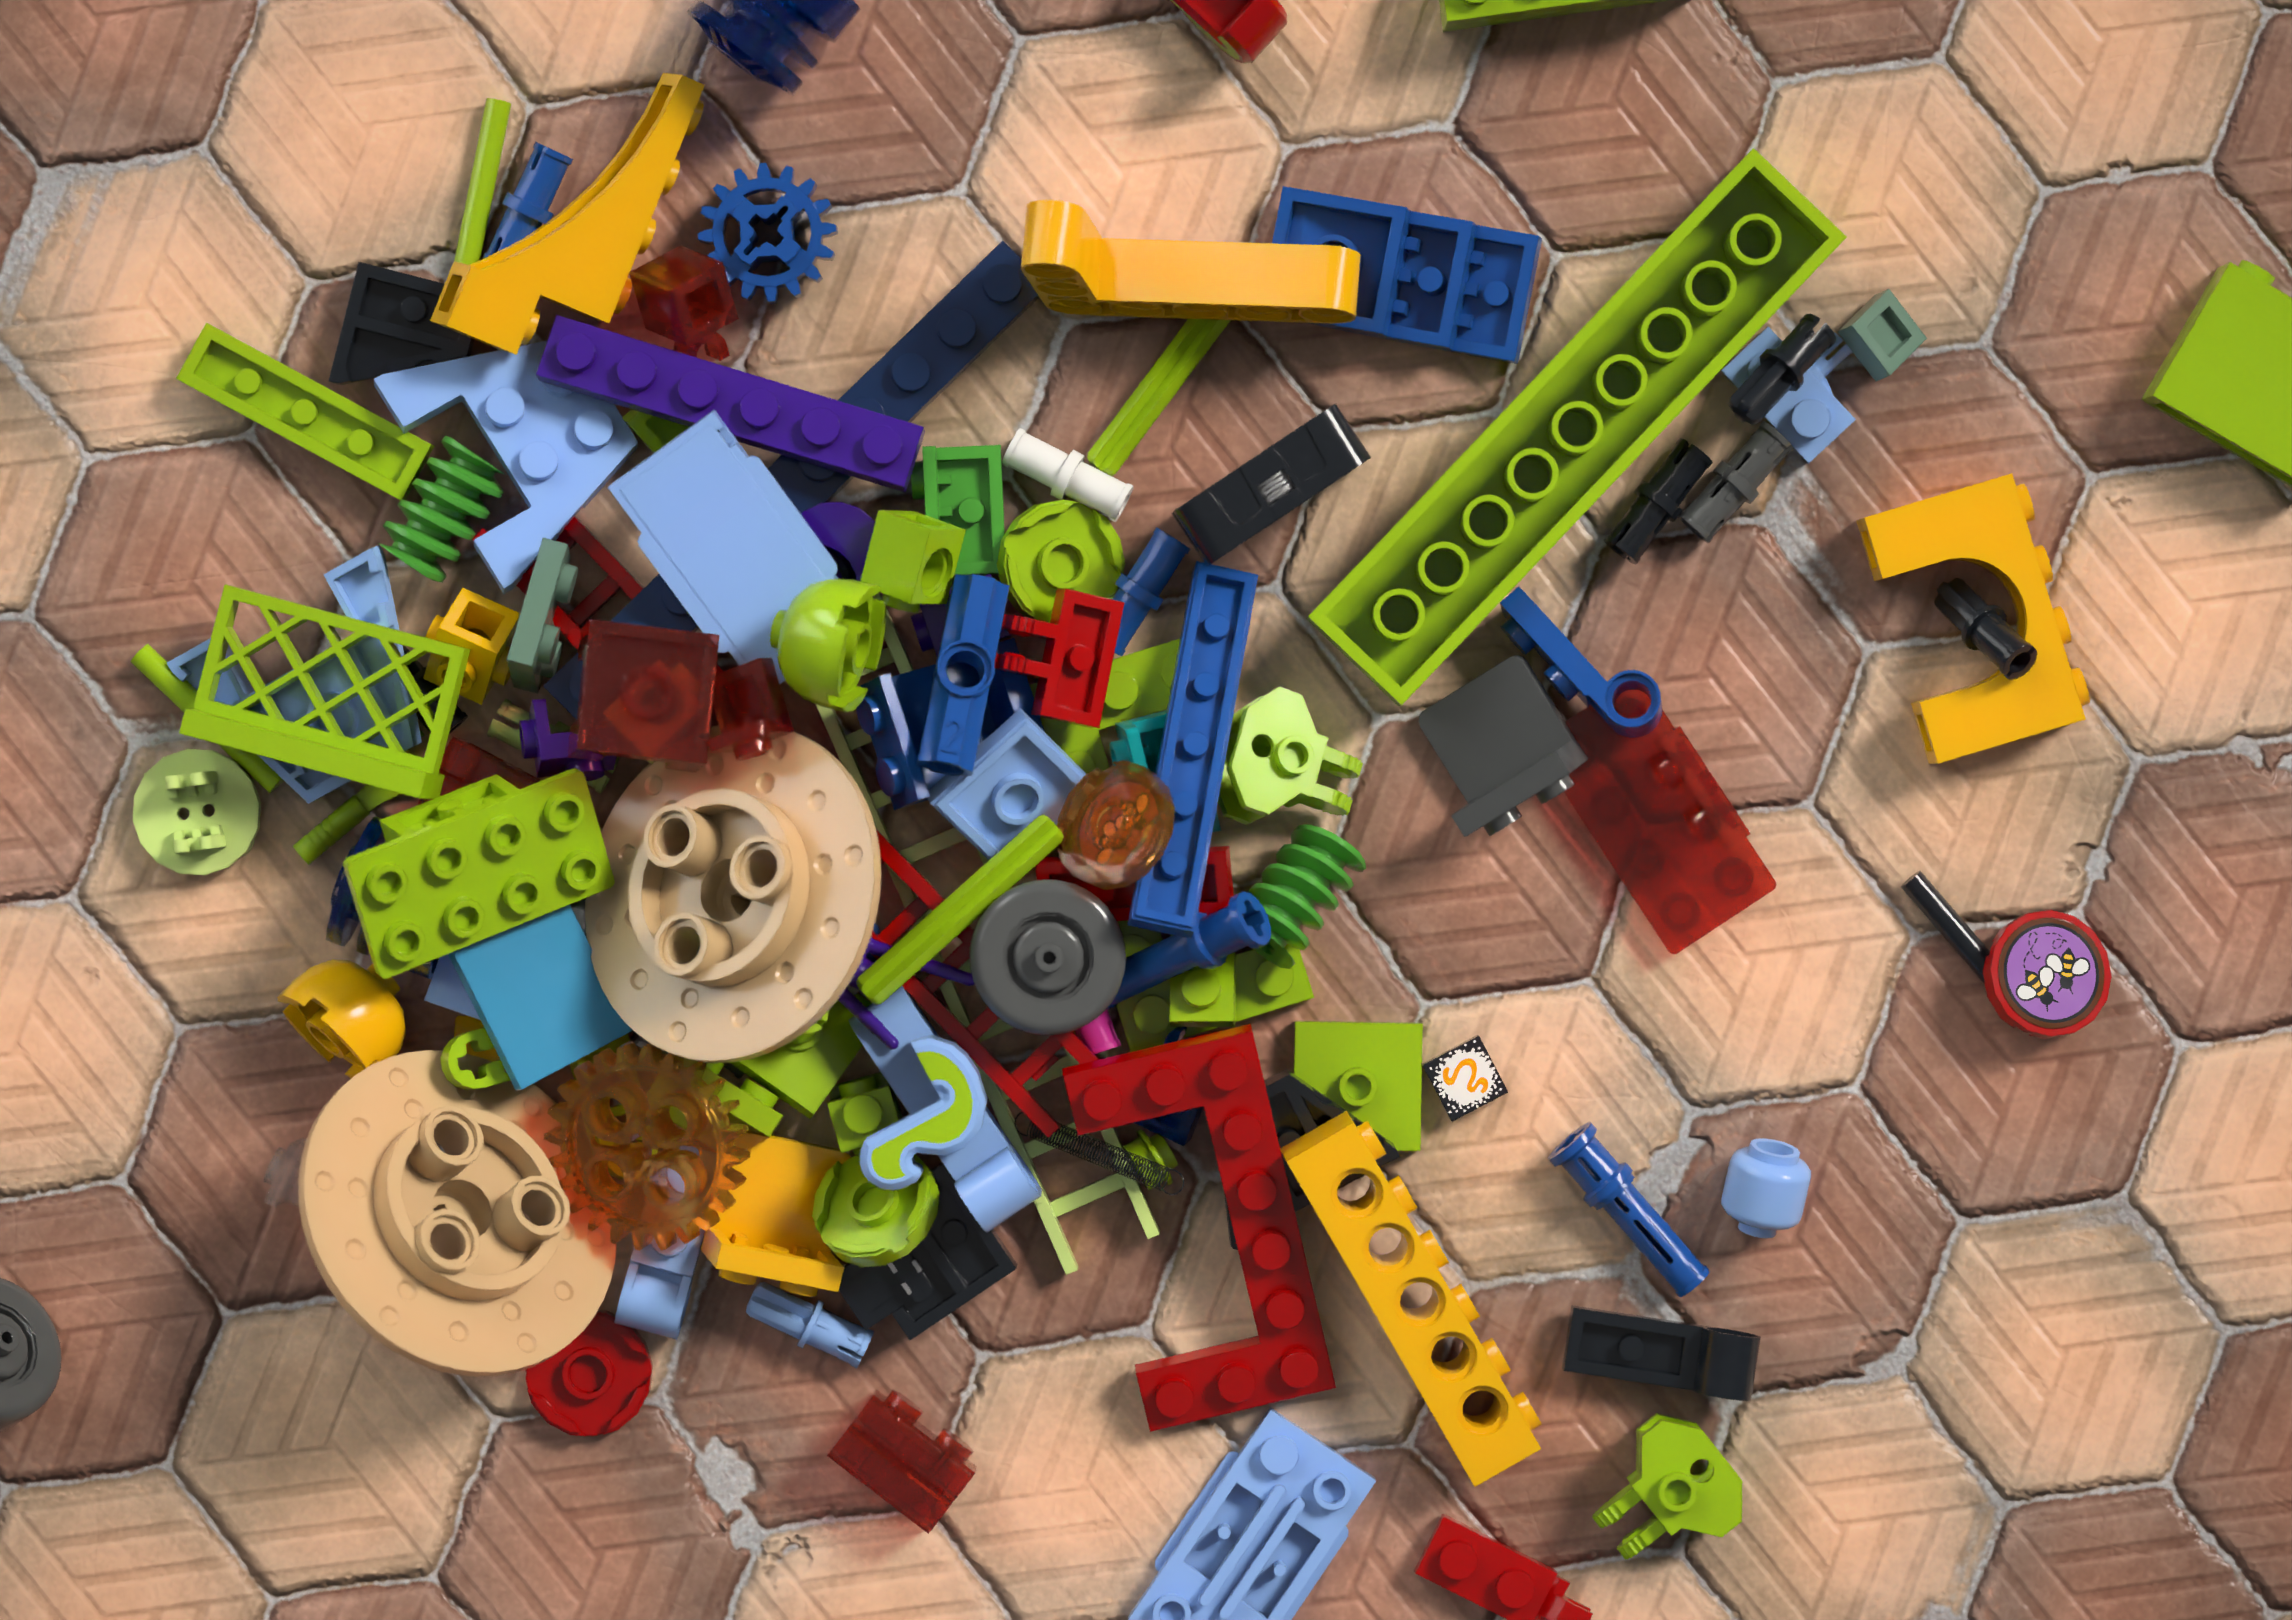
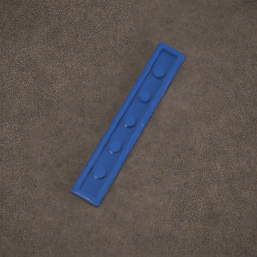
M1196 561L1193 567L1154 783L1162 790L1167 800L1169 810L1168 829L1158 854L1136 876L1128 919L1129 926L1190 939L1195 932L1258 574L1213 564L1206 566L1204 562Z

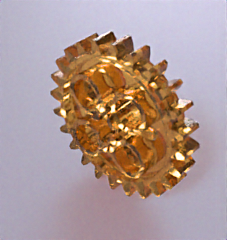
M628 1041L619 1046L616 1054L610 1048H606L593 1056L594 1064L586 1061L573 1069L577 1080L570 1079L557 1089L567 1102H559L550 1107L547 1112L553 1119L562 1124L545 1133L544 1139L550 1143L560 1145L561 1152L549 1158V1161L553 1167L564 1168L567 1176L559 1181L563 1191L574 1189L577 1197L570 1205V1211L575 1213L585 1207L591 1210L592 1215L588 1224V1229L591 1232L606 1222L610 1224V1243L616 1244L632 1232L635 1250H642L652 1243L653 1238H655L660 1250H666L675 1244L677 1236L684 1244L689 1243L700 1235V1228L708 1231L721 1221L718 1212L724 1213L737 1202L728 1190H735L746 1182L747 1178L732 1166L739 1165L750 1158L751 1152L734 1146V1139L747 1132L748 1125L730 1123L728 1115L735 1111L740 1103L738 1100L721 1102L717 1095L726 1082L723 1077L715 1079L709 1084L702 1079L707 1062L698 1061L689 1068L683 1066L684 1057L667 1053L662 1059L661 1049L651 1043L643 1046L640 1053L634 1041ZM610 1098L616 1099L622 1104L626 1111V1123L619 1121L612 1114L609 1104ZM670 1105L677 1107L683 1112L687 1121L686 1131L679 1129L670 1118ZM595 1136L606 1141L614 1142V1145L610 1146L598 1144L595 1140ZM642 1136V1143H641V1142L630 1143V1142L634 1141L635 1139H637L638 1137ZM682 1145L696 1147L699 1151V1156L694 1152L679 1148ZM663 1148L656 1154L652 1155V1149ZM608 1161L614 1162L620 1167L624 1175V1185L618 1184L611 1178L608 1172ZM668 1168L675 1170L682 1177L685 1186L684 1193L677 1191L671 1186L667 1175Z

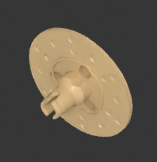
M738 722L710 727L676 742L653 764L649 763L628 785L615 804L601 832L615 883L613 887L589 896L585 900V926L587 940L592 948L591 960L601 988L610 1004L622 1020L640 1037L668 1053L695 1061L726 1063L748 1060L770 1053L790 1043L821 1019L848 986L864 956L876 920L881 885L880 849L870 809L855 780L837 758L808 737L767 723Z
M443 1051L407 1052L386 1058L362 1070L335 1092L320 1111L306 1139L298 1180L299 1208L306 1241L316 1267L340 1305L364 1330L392 1351L413 1362L450 1374L483 1377L515 1373L548 1360L568 1346L585 1330L600 1308L612 1279L617 1246L616 1218L608 1183L603 1170L600 1169L595 1159L594 1151L567 1113L534 1084L522 1090H515L510 1080L481 1089L464 1090L455 1087L446 1079L441 1069V1055ZM470 1054L458 1058L460 1070H471L475 1079L479 1078L478 1067L492 1062ZM435 1141L442 1146V1148L445 1150V1153L439 1149ZM523 1212L529 1216L531 1222L526 1219Z

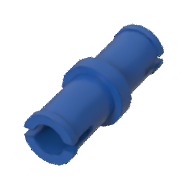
M535 142L534 150L514 194L507 192L502 202L503 205L507 206V209L483 259L525 238L542 226V223L545 224L552 219L554 213L548 210L568 166L572 164V158Z
M1157 527L1153 532L1154 535L1129 574L1121 573L1115 582L1119 589L1112 600L1125 602L1114 652L1119 656H1123L1125 653V648L1150 609L1158 610L1164 600L1159 595L1185 554H1188L1190 551L1188 546Z

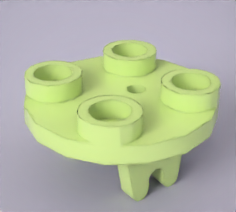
M185 749L163 757L144 774L134 795L133 823L140 844L157 863L179 874L208 875L231 867L237 860L251 851L255 837L260 829L261 802L253 779L233 758H229L215 750ZM208 804L213 805L215 809L212 816H207L204 812ZM182 808L189 810V817L186 820L181 819L179 816V811Z

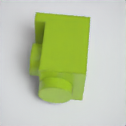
M881 1072L835 1084L829 1093L830 1101L827 1103L841 1153L861 1148L866 1137L902 1119L896 1093Z

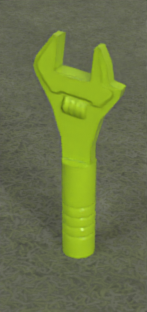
M420 731V735L422 738L425 735L422 731ZM366 784L356 795L351 796L327 818L315 826L314 829L297 841L293 848L310 865L323 852L334 845L336 841L340 840L370 815V812L378 805L401 795V793Z

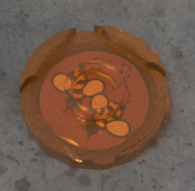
M1126 760L1112 762L1117 766L1109 767L1104 771L1096 768L1084 775L1068 794L1058 816L1057 827L1064 836L1061 842L1063 851L1058 848L1061 862L1074 877L1104 890L1127 887L1146 876L1163 856L1173 834L1175 807L1170 789L1154 772L1144 766Z

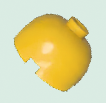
M332 959L310 967L295 978L277 997L278 1002L289 1004L282 1011L300 1036L328 1062L336 1056L341 1059L344 1058L352 1064L344 1073L350 1078L372 1064L396 1056L401 1050L406 1033L404 1011L394 997L400 990V987L392 977L388 979L381 978L375 972L373 963L367 969H364L349 960Z

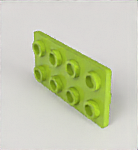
M572 768L522 789H518L495 774L381 819L379 822L386 843L350 856L343 862L375 972L383 979H388L613 887L615 883L584 773L577 768Z

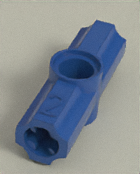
M955 574L953 578L937 663L932 675V688L917 759V765L925 767L931 772L950 776H971L973 774L990 684L995 674V658L1009 592V585L1003 584L995 578L977 574ZM956 662L970 664L977 670L980 682L971 688L958 687L949 680L946 668Z

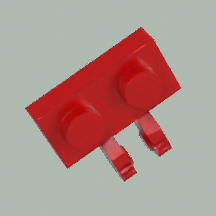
M1064 588L1056 590L1050 623L1004 614L1002 630L1020 637L1031 636L1046 639L1042 662L1026 659L1023 655L1009 652L1003 654L996 653L995 669L1039 678L1031 715L1088 728L1100 727L1125 602Z

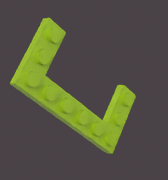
M1180 639L1113 659L1099 728H1088L1040 717L1044 732L1101 789L1114 781L1099 730L1115 726L1114 723L1167 710ZM1038 682L1030 685L1034 699ZM1078 823L1064 835L1070 856L1077 855L1076 832ZM1128 920L1117 921L1123 935L1126 957L1163 940L1161 932L1129 926ZM1288 944L1284 947L1295 961L1294 966L1290 969L1278 967L1254 949L1236 954L1235 1022L1314 998L1299 949ZM1170 979L1116 1005L1131 1052L1166 1044L1218 1028L1170 1026Z

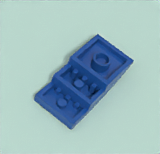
M1283 186L1272 244L1341 246L1353 249L1361 254L1355 320L1337 324H1308L1518 364L1542 243L1540 236L1479 226L1473 221L1414 212L1402 206Z

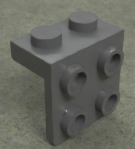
M1513 655L1425 709L1419 716V725L1468 803L1451 815L1464 837L1481 827L1485 828L1489 836L1507 827L1522 817L1516 806L1533 795L1537 796L1541 804L1553 799L1574 785L1569 773L1588 760L1585 752L1528 661L1520 655Z

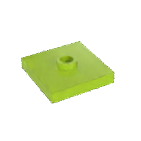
M1295 1021L1294 1074L1362 1122L1368 1121L1372 1129L1394 1144L1397 1151H1421L1423 1024L1408 1022Z

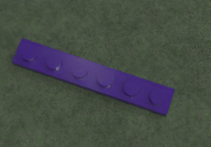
M558 315L555 317L536 373L538 380L688 427H691L715 409L738 442L901 492H906L925 434L924 427Z

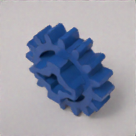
M759 163L757 178L749 180L746 174L739 168L734 171L737 187L732 191L719 184H716L713 188L718 198L722 201L719 207L702 206L700 213L713 222V228L699 232L698 240L701 243L714 245L715 251L709 253L703 260L708 268L725 266L726 269L719 280V283L725 289L733 285L737 280L743 282L741 297L744 300L750 301L755 295L757 288L764 289L768 302L776 304L779 288L787 287L795 298H799L802 296L800 279L806 276L817 283L823 279L818 269L814 266L818 259L824 261L834 260L835 253L823 245V238L837 235L838 227L832 223L822 222L820 218L832 209V206L828 199L816 202L811 201L810 198L817 187L816 182L811 178L803 182L799 187L793 184L795 180L793 167L786 166L778 179L772 178L767 163ZM760 192L785 194L775 204L754 205L747 199V197ZM804 212L807 213L811 228L807 251L796 243L795 225L802 218L801 215ZM730 216L740 224L741 242L734 249L732 255H730L726 244V226ZM777 219L782 220L777 229L783 238L779 245L774 247L771 243L765 242L759 248L754 247L759 236L753 228L759 221L762 220L765 224L771 225ZM764 262H783L790 269L784 273L772 276L751 273Z

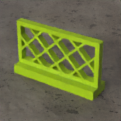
M224 585L193 709L185 708L179 734L419 799H434L440 796L445 777L439 771L471 649L239 587ZM239 602L259 607L272 630L245 647L233 629ZM275 611L294 617L281 624ZM308 620L318 622L332 647L303 663L287 633ZM334 627L354 633L341 640ZM368 636L378 638L392 663L363 679L347 649ZM278 640L294 670L265 686L250 656ZM394 643L415 649L401 656ZM229 645L234 654L225 659ZM428 652L449 657L443 685L424 696L407 665ZM338 656L354 686L330 701L325 702L309 672ZM240 663L256 693L235 706L215 701L221 674ZM398 672L414 702L386 719L369 688ZM299 679L316 709L297 721L292 722L283 718L272 695ZM359 695L376 725L356 738L344 736L331 712ZM439 699L434 715L429 705ZM261 702L268 715L249 709ZM420 711L431 731L424 757L404 752L391 729ZM321 718L328 731L309 725ZM381 734L388 747L370 743L369 741Z

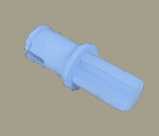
M760 1282L755 1287L746 1308V1313L750 1317L799 1339L798 1347L803 1348L805 1344H808L851 1364L854 1368L859 1366L861 1357L864 1356L874 1333L871 1329L865 1330L864 1327L823 1309L824 1302L820 1300L817 1301L816 1305H813L766 1282Z

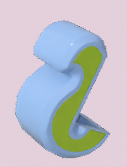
M934 1035L912 1039L910 1042L940 1098L866 1137L860 1153V1166L867 1180L877 1187L896 1190L917 1182L923 1172V1166L915 1161L914 1154H950L964 1148L981 1129L988 1100L978 1068L968 1053L955 1042Z

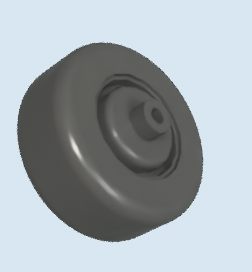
M1044 879L1014 886L989 905L982 913L973 931L969 950V963L972 979L978 994L997 1017L1010 1026L1024 1032L1038 1035H1058L1084 1027L1107 1009L1115 998L1123 980L1126 951L1123 935L1117 920L1098 897L1076 884Z
M0 1278V1432L13 1427L46 1403L59 1380L62 1359L57 1331L43 1306L22 1287Z

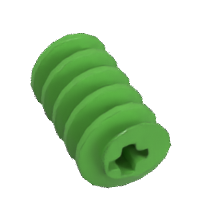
M444 436L441 443L452 458L450 461L433 457L427 460L426 463L437 477V480L434 483L418 478L414 479L412 485L423 499L422 502L419 504L401 499L397 505L408 519L407 524L386 521L383 527L394 542L391 546L378 543L419 573L433 581L442 583L446 578V573L436 559L439 557L458 561L461 556L451 537L472 540L475 536V531L465 519L466 515L487 519L490 511L479 496L485 494L501 498L504 494L503 488L494 477L495 473H504L449 436Z
M1309 824L1299 825L1291 833V844H1284L1276 853L1277 863L1269 864L1262 872V883H1255L1248 891L1262 904L1271 925L1269 943L1258 949H1253L1280 968L1290 969L1295 964L1293 957L1284 948L1287 944L1300 950H1305L1310 944L1308 938L1299 929L1301 925L1316 931L1323 927L1324 921L1314 907L1317 905L1329 911H1334L1338 907L1337 898L1328 888L1332 886L1345 892L1352 888V879L1343 868L1346 866L1357 872H1363L1366 869L1364 858L1351 844L1330 831Z

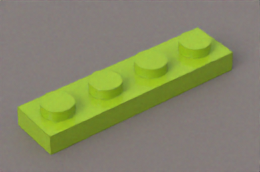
M208 323L203 327L176 377L177 380L399 500H406L413 487L412 482L415 478H418L435 447L410 432L404 434L399 426Z

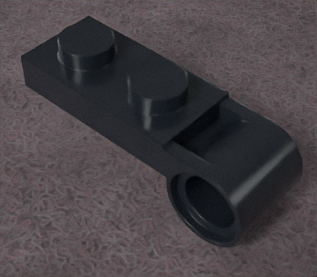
M1571 1305L1562 1369L1574 1373L1693 1390L1696 1393L1717 1398L1751 1401L1761 1337L1736 1330Z

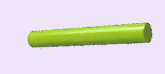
M486 98L454 259L455 262L469 265L481 260L511 109V103Z
M149 644L140 649L132 658L131 663L183 712L185 708L193 709L197 690L187 680L181 681L168 667L167 661ZM218 744L269 793H272L284 781L257 754Z

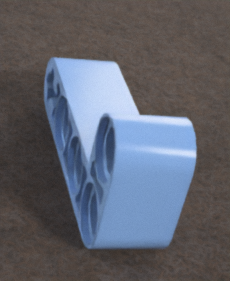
M903 986L897 989L882 1004L875 1005L872 1003L866 1007L898 1039L899 1046L896 1049H889L855 1016L848 1020L856 1036L909 1114L940 1098L910 1043L912 1039L929 1035L939 1037V1035L913 997ZM987 1106L983 1125L972 1140L960 1150L947 1155H938L955 1180V1188L963 1202L987 1233L1041 1197L1042 1189Z

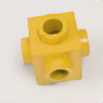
M465 588L461 589L445 617L438 614L435 616L425 637L471 649L459 695L482 705L494 683L505 686L511 676L507 657L520 613ZM431 653L423 679L439 686L443 685L449 657Z

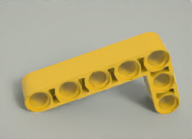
M1037 200L1028 203L1026 208L1021 271L1045 306L1060 313L1095 316L1337 324L1351 322L1356 318L1361 254L1350 248L1331 245L1102 238L1087 212L1081 206L1059 200Z

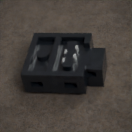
M943 1162L931 1169L940 1195L937 1217L926 1238L908 1255L884 1266L859 1267L850 1263L844 1265L845 1268L839 1291L865 1330H868L892 1313L908 1339L912 1340L1017 1269L1018 1264L995 1230L992 1229L988 1233L985 1232L971 1214L955 1188V1180Z

